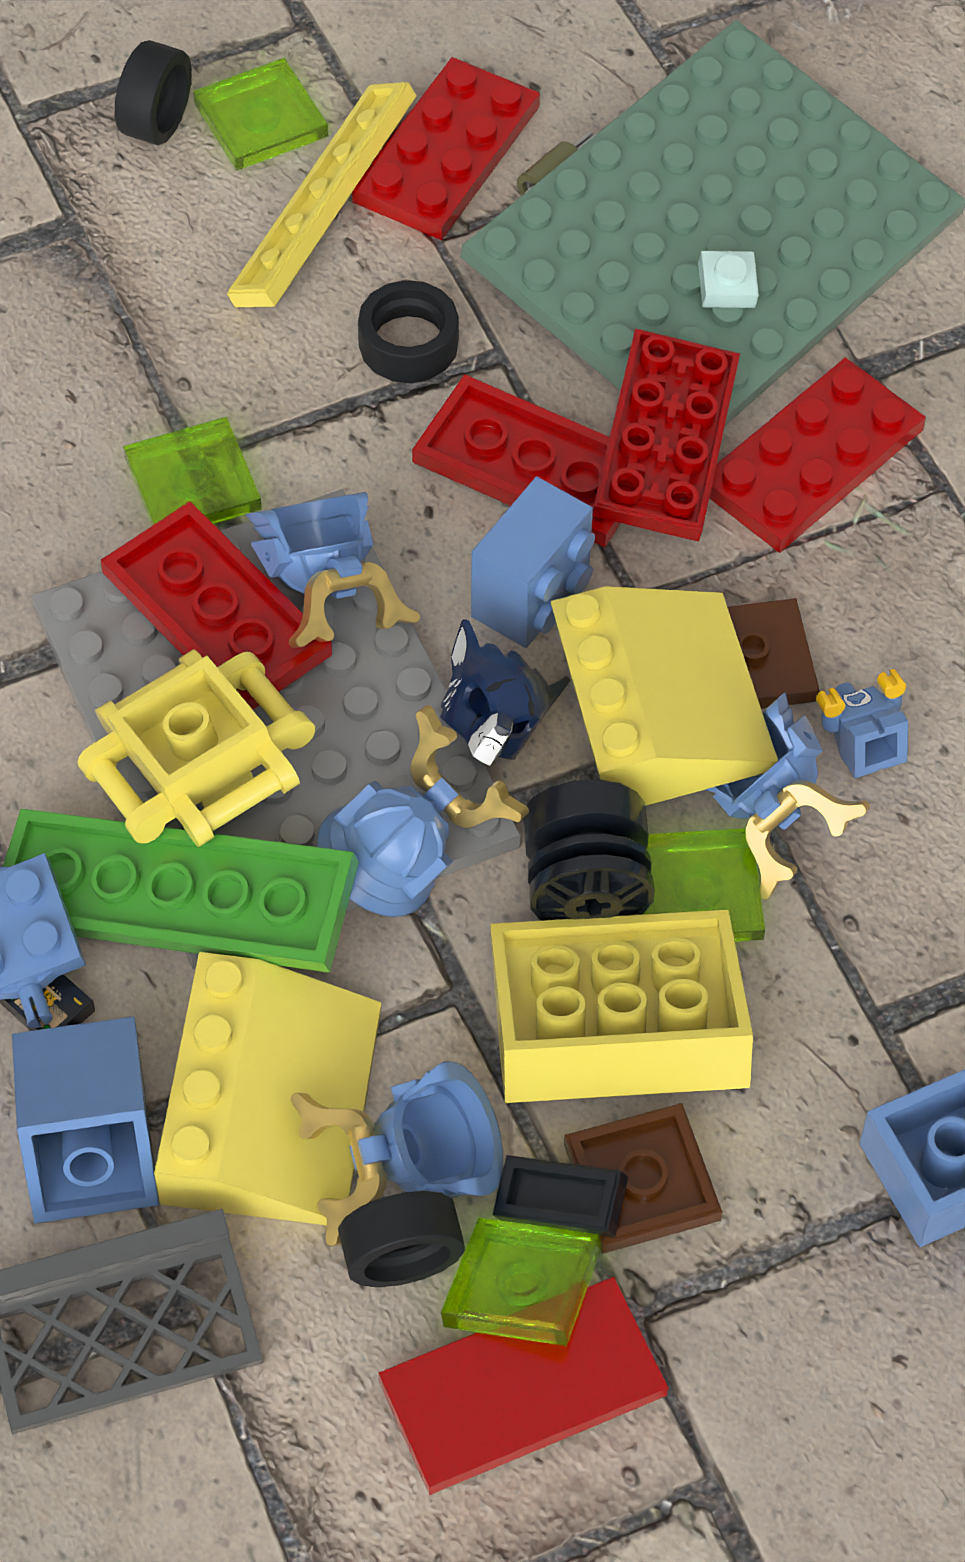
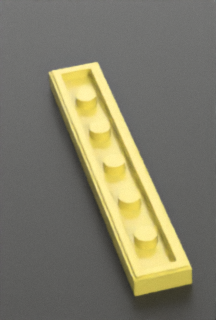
M409 82L371 84L367 87L230 287L227 295L235 307L276 306L416 98V94Z

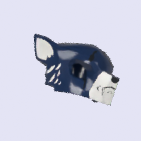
M462 619L451 654L453 674L448 691L441 703L443 711L440 718L466 740L472 756L490 766L497 757L515 760L538 724L571 680L565 676L556 683L548 685L536 668L532 670L516 651L510 650L507 654L503 655L495 644L486 643L483 647H480L469 620Z

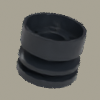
M599 779L579 780L552 786L529 801L526 805L529 813L523 818L526 856L530 859L528 862L530 909L539 920H576L642 915L654 901L655 888L654 879L651 875V856L646 850L649 838L646 806L637 791L616 782Z

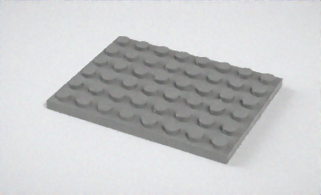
M341 489L303 503L344 496L346 494ZM247 521L221 530L303 613L305 594L287 587L279 577L270 578L254 551L251 542L264 540V538L253 528L255 527L253 523ZM372 547L365 559L361 560L360 563H375L384 570ZM102 571L31 595L33 608L93 743L108 735L99 721L95 709L108 701H112L114 704L118 703L180 665L179 658L183 655L121 593ZM366 586L356 587V595L335 599L331 594L327 596L324 603V612L327 623L334 632V638L331 640L332 656L279 692L294 711L304 712L315 725V734L308 744L299 749L292 750L286 748L282 751V754L294 768L300 784L285 794L278 790L213 831V834L318 847V832L325 818L336 809L347 805L369 783L377 781L384 789L412 786L417 792L423 795L426 793L421 787L416 786L410 769L420 739L416 713L424 706L430 705L442 726L451 728L440 718L443 711L441 703L447 691L412 623L396 622L388 629H378L376 627L377 601L370 588ZM261 706L253 710L266 727L273 723ZM456 732L457 738L448 746L439 748L435 754V762L439 768L438 772L465 800H470L477 804L483 803L488 788L494 783L484 763L472 756L466 740ZM128 756L117 762L116 768L143 803L158 795ZM262 764L251 770L253 778L266 770ZM201 803L195 805L199 811L204 809ZM443 812L442 817L448 823L449 837L446 840L444 852L451 858L453 863L439 877L520 848L521 835L513 820L492 818L474 827L464 828L452 823L449 820V816ZM177 817L165 824L167 828L185 830ZM349 899L346 912L360 906ZM185 952L192 969H195L199 954Z

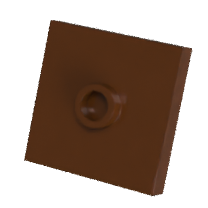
M792 598L727 607L761 709L769 707L785 692L789 705L816 702V696L820 689L797 599Z
M682 1103L564 1135V1146L570 1164L620 1170L628 1176L615 1238L595 1235L602 1254L721 1221L722 1209Z

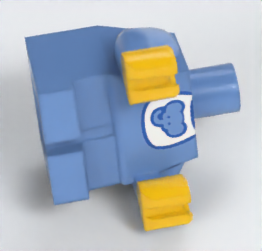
M895 669L889 670V676L884 671L877 677V684L883 691V694L874 686L856 691L851 683L846 682L838 685L836 688H829L828 695L823 690L816 696V702L822 710V726L824 730L834 733L840 756L854 778L907 762L908 719L902 711H899L902 706V694L906 690V683Z

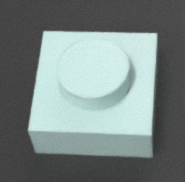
M701 251L698 268L702 307L755 308L759 293L754 252Z

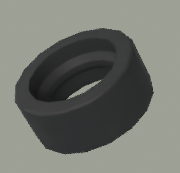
M151 40L141 42L131 52L124 65L115 97L114 118L117 129L121 133L155 145L166 143L183 118L192 84V66L189 55L183 50Z
M402 280L385 284L373 291L361 305L358 317L359 349L363 361L375 374L394 382L416 383L430 380L444 372L455 359L459 343V316L454 302L442 289L426 282ZM407 316L422 318L433 323L440 330V333L425 344L407 347L394 345L383 340L377 334V331L382 325L392 319Z
M413 1191L379 1198L354 1210L343 1219L338 1227L349 1278L361 1286L380 1288L420 1281L452 1266L465 1252L464 1239L454 1201L440 1192Z

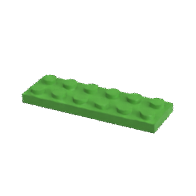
M20 809L3 867H11L45 853L51 862L76 937L195 954L205 952L255 958L279 966L330 973L359 861L354 852L220 834H214L212 840L197 847L186 830L164 827L163 832L155 840L141 844L137 843L128 832L125 822Z

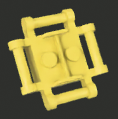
M193 649L179 658L180 665L116 704L108 701L95 709L96 715L108 735L82 751L77 761L78 767L89 781L98 782L126 818L125 827L137 843L144 844L155 840L163 832L165 824L177 817L191 840L197 847H200L214 838L213 831L278 790L285 794L300 784L294 768L282 754V751L286 748L292 750L299 749L308 744L315 734V725L304 712L294 711L265 677L264 665L251 652L238 654L216 667L208 656L202 658ZM236 689L247 690L271 718L273 723L266 727ZM127 756L158 793V795L143 803L116 768L117 762ZM262 764L266 770L253 778L251 770ZM201 803L204 809L199 811L195 805Z

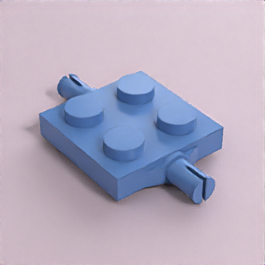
M45 853L11 867H0V1000L19 998L27 1019V1026L29 1028L42 1027L39 1018L45 1025L53 1019L42 989L47 987L58 976L86 965L51 862Z

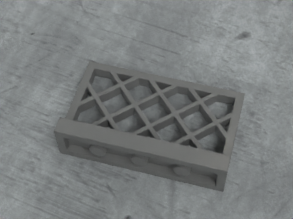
M223 1209L0 1270V1319L26 1313L44 1323L43 1328L26 1355L4 1343L0 1332V1388L12 1434L263 1363V1357L232 1249ZM221 1258L227 1281L214 1302L183 1285L195 1265ZM181 1269L175 1281L164 1275L165 1273ZM149 1278L169 1289L152 1320L121 1303L133 1282ZM119 1286L113 1298L101 1292ZM230 1293L236 1314L222 1307ZM87 1295L107 1306L90 1337L59 1321L71 1299ZM177 1295L209 1311L192 1341L160 1325ZM56 1304L50 1315L39 1310V1308ZM115 1312L146 1328L129 1359L98 1342ZM216 1316L241 1329L246 1351L220 1358L200 1347V1344ZM53 1329L84 1346L66 1377L35 1360ZM154 1334L186 1350L173 1372L158 1376L137 1364ZM92 1351L123 1367L112 1388L99 1393H93L74 1382ZM194 1355L206 1361L205 1363L187 1367ZM7 1356L21 1363L13 1377L11 1376ZM29 1369L60 1385L48 1407L21 1414L16 1390ZM131 1373L144 1379L125 1385ZM69 1390L81 1397L62 1403Z

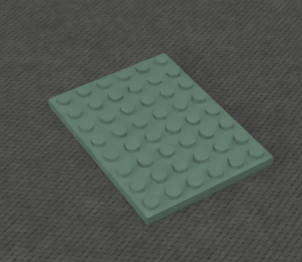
M735 20L462 245L460 258L619 390H621L635 328L740 353L725 422L726 426L956 220L964 211L965 199L738 20ZM701 251L754 252L759 293L755 308L702 307L698 268Z

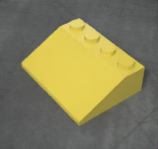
M604 586L550 601L600 780L621 783L637 791L644 800L645 806L764 774L778 762L723 593Z
M729 910L490 924L500 1062L505 1103L750 1088L753 1032Z
M199 952L154 1172L160 1205L207 1211L223 1209L224 1213L326 1225L327 1219L317 1208L318 1201L328 1198L343 1200L351 1194L355 1168L349 1148L351 1146L350 1138L341 1127L334 1125L325 1129L315 1139H302L299 1135L302 1118L292 1104L291 1096L294 1093H307L322 1106L328 1108L359 1109L364 1112L382 1008L381 1002L261 959Z

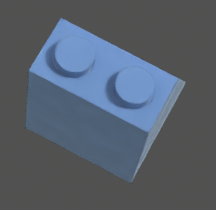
M135 1016L12 1034L16 1124L34 1224L158 1206V1191L154 1175L155 1167Z

